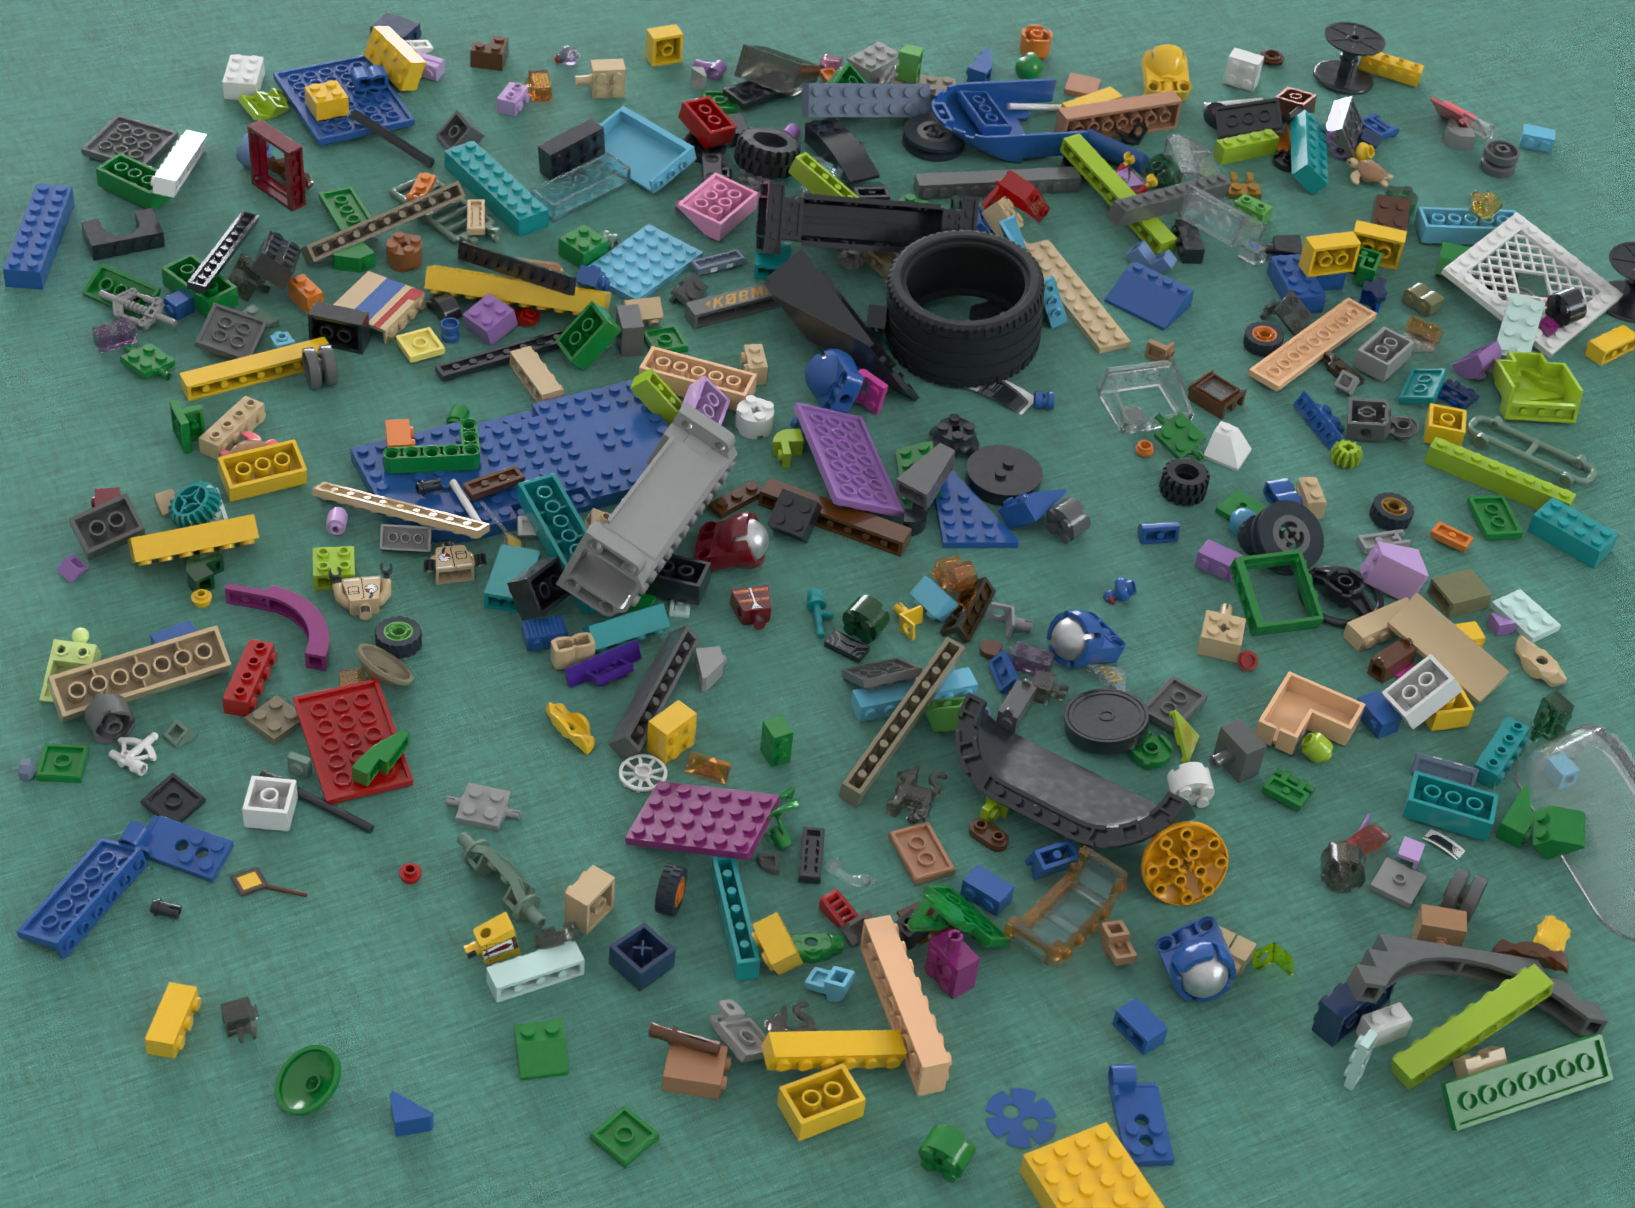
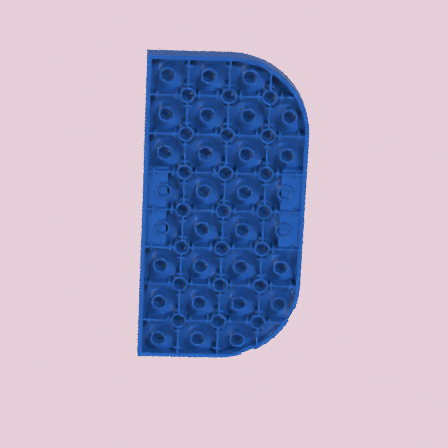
M628 380L532 404V410L477 423L480 443V466L475 470L387 473L383 469V451L387 448L386 440L350 448L351 461L368 493L471 519L449 484L452 479H456L463 490L464 482L514 465L525 476V481L555 473L579 514L590 511L593 508L598 509L620 503L648 467L647 462L669 426L662 415L653 414L634 395L630 389L633 380ZM460 422L415 432L414 438L411 439H415V446L460 444ZM440 478L441 482L438 484L442 483L441 491L429 492L424 496L417 494L415 484L419 480L429 481ZM518 485L473 501L463 490L482 522L490 524V531L481 538L473 539L468 535L454 534L452 531L438 530L436 527H433L432 541L456 540V543L469 542L502 534V530L505 532L517 530V517L526 516L517 500ZM380 513L386 521L392 522L395 525L423 526L417 522L404 521L402 518L388 517L386 514Z

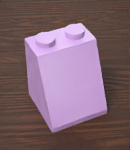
M1379 541L1370 550L1369 555L1359 569L1364 578V583L1399 600L1405 597L1410 600L1419 592L1429 577L1418 549Z

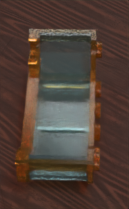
M1086 845L1078 851L1080 859L1076 863L1072 862L1070 864L1069 872L1022 918L1013 915L1006 921L1003 936L1010 941H1015L1045 961L1044 963L1048 966H1059L1063 960L1067 961L1073 954L1076 947L1080 948L1084 944L1086 937L1089 934L1093 935L1102 921L1108 920L1113 906L1128 886L1126 882L1128 872Z

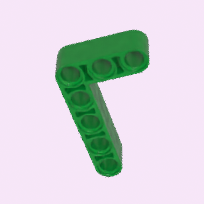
M471 418L463 419L460 422V444L386 448L383 451V469L385 472L392 474L475 470L480 466L478 425Z

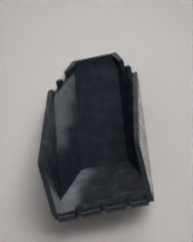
M802 249L768 276L769 280L764 282L768 291L807 340L818 350L824 353V350L840 349L850 354L856 363L858 371L866 369L886 383L888 387L914 401L920 398L912 386L904 382L902 379L904 375L901 372L893 371L892 367L896 364L824 271L820 274Z

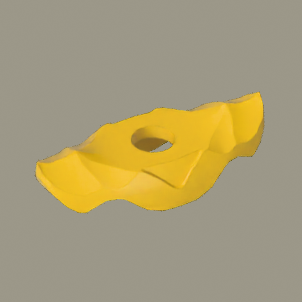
M548 702L545 711L550 717L552 725L555 726L563 737L570 739L588 755L594 748L595 737L590 734V724L586 717L578 712H569L562 703L552 704V702Z

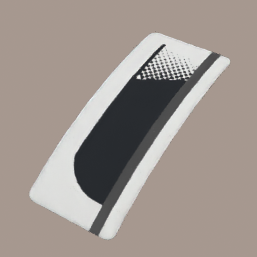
M1429 830L1423 837V839L1446 851L1456 860L1465 852L1457 843L1435 830Z

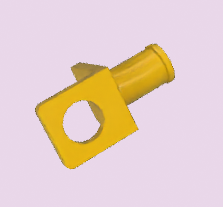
M899 602V605L897 603L893 607V613L899 616V631L913 641L915 640V626L923 622V607L919 605L908 609L903 603Z

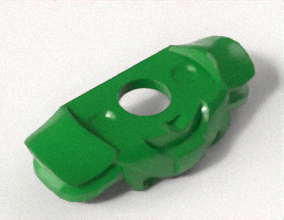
M826 932L791 936L803 963L826 961L830 958V954H841L844 947V937L840 934ZM806 940H815L818 944L808 946L804 942Z

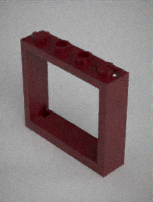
M262 119L247 125L252 184L292 212L305 206L302 146ZM266 141L284 153L286 187L268 175Z

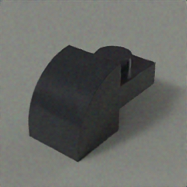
M450 293L435 295L432 299L425 301L426 307L435 311L437 319L441 321L445 318L458 319L462 317L460 307Z
M914 502L912 509L904 510L903 526L912 529L911 536L919 535L925 530L928 511H924L923 507Z

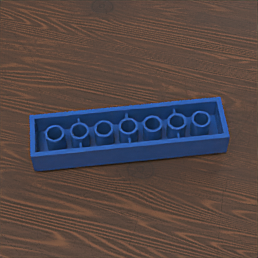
M36 184L3 267L6 287L43 290L75 204L72 186Z

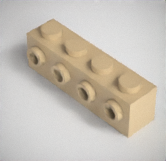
M244 396L199 437L200 453L218 460V457H221L220 452L222 450L231 451L236 444L244 439L242 436L243 432H252L254 428L265 420L264 403Z

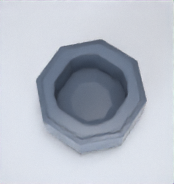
M22 758L18 768L19 778L31 780L36 771L35 760Z

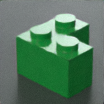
M1360 247L1354 272H1351L1357 273L1354 283L1364 287H1372L1383 256L1382 252Z

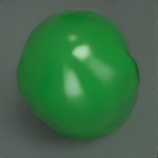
M1033 52L1026 53L1025 57L1018 59L1015 64L1016 75L1021 80L1036 79L1043 71L1041 60Z

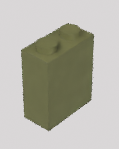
M1471 568L1432 578L1427 591L1447 618L1486 609L1492 597L1490 590Z

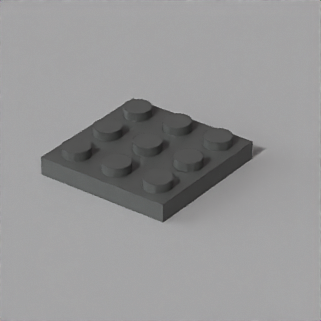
M214 302L195 341V347L232 360L253 355L267 327L268 321Z
M900 657L842 669L843 678L865 688V690L876 689L877 685L881 684L885 686L897 684L896 681L900 680L913 681L922 673V667Z

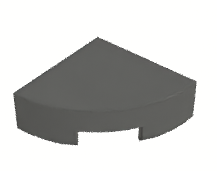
M779 853L756 854L757 863L762 870L772 875H779Z

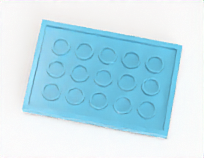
M648 224L588 266L596 265L601 268V271L605 272L610 282L608 291L625 300L648 298L691 267L690 263L692 260L703 258V252Z

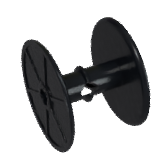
M1353 22L1330 24L1324 31L1325 38L1329 44L1343 53L1339 55L1340 60H1326L1318 63L1313 69L1315 79L1323 86L1340 93L1361 94L1368 92L1373 87L1374 81L1369 72L1357 69L1358 56H1372L1382 52L1386 45L1384 38L1374 29Z
M1625 242L1617 244L1609 252L1611 266L1620 275L1625 277V280L1609 281L1608 283L1617 288L1623 296L1605 313L1616 319L1635 323V242Z

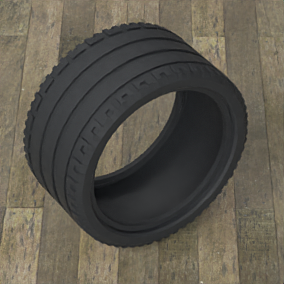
M978 230L938 232L935 235L930 234L928 237H922L921 240L918 239L915 243L912 242L910 246H906L896 256L888 273L886 335L892 355L910 373L913 372L915 376H920L921 379H927L928 382L942 384V386H958V388L974 386L976 388L978 386L984 387L988 384L1000 383L1002 380L1005 381L1009 377H1014V374L1020 373V370H1024L1025 366L1032 362L1040 344L1045 287L1043 272L1039 263L1035 261L1034 256H1031L1030 252H1027L1025 248H1021V245L1015 244L1014 241H1009L1008 238H1002L1000 235L996 236L993 233L989 234L984 231L979 232ZM972 296L997 303L1008 311L988 319L960 321L937 316L925 310L922 306L940 298Z

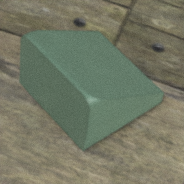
M176 719L163 736L178 748L195 738L197 734L185 723Z

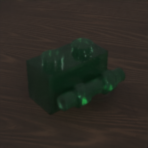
M1558 691L1542 698L1531 725V741L1537 742L1543 736L1549 742L1555 738H1561L1565 734L1566 726L1572 718L1571 714L1575 706Z

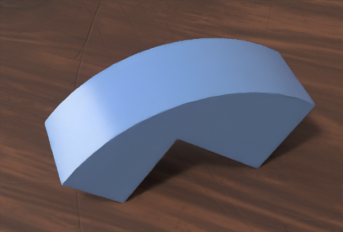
M1144 240L1132 246L1125 255L1132 263H1141L1157 272L1171 269L1177 261L1169 249L1156 256Z

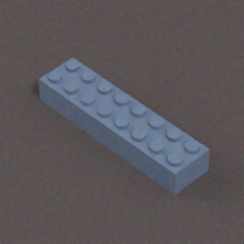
M802 83V117H913L930 113L931 84Z

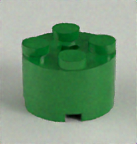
M942 1123L940 1127H937V1124H935L918 1150L919 1156L922 1159L920 1164L925 1170L929 1172L936 1170L942 1173L945 1180L955 1182L957 1178L961 1177L975 1154V1145L972 1141L969 1145L965 1140L967 1135L959 1129Z

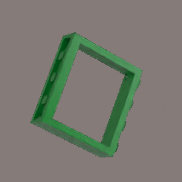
M1301 550L1234 558L1229 568L1251 637L1314 629L1320 626L1324 620L1322 614L1324 611L1320 608L1318 593L1314 590L1313 579L1308 572L1307 561L1304 560ZM1291 565L1308 617L1264 623L1247 570Z

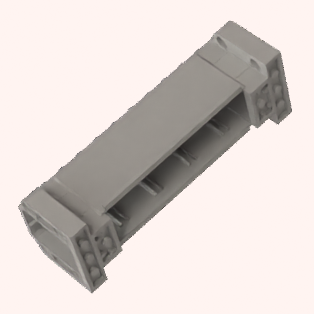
M685 402L647 462L648 467L615 508L605 524L598 520L596 522L593 521L583 535L556 584L607 617L614 616L616 613L627 612L630 606L635 607L641 598L639 594L644 595L649 587L648 582L652 584L657 576L656 571L660 572L666 563L665 560L668 561L674 552L673 550L677 549L682 541L681 539L685 538L690 530L689 528L693 527L698 519L697 517H700L706 508L705 506H708L713 495H716L721 487L720 485L724 484L728 474L735 466L736 462L733 461L737 455L734 446L735 436L729 430Z

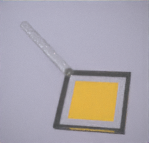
M480 502V505L502 529L504 544L525 548V539L507 531L486 504Z

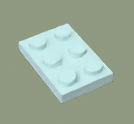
M1521 589L1492 601L1490 606L1498 615L1515 621L1517 624L1515 630L1532 643L1559 631L1561 627L1553 617Z

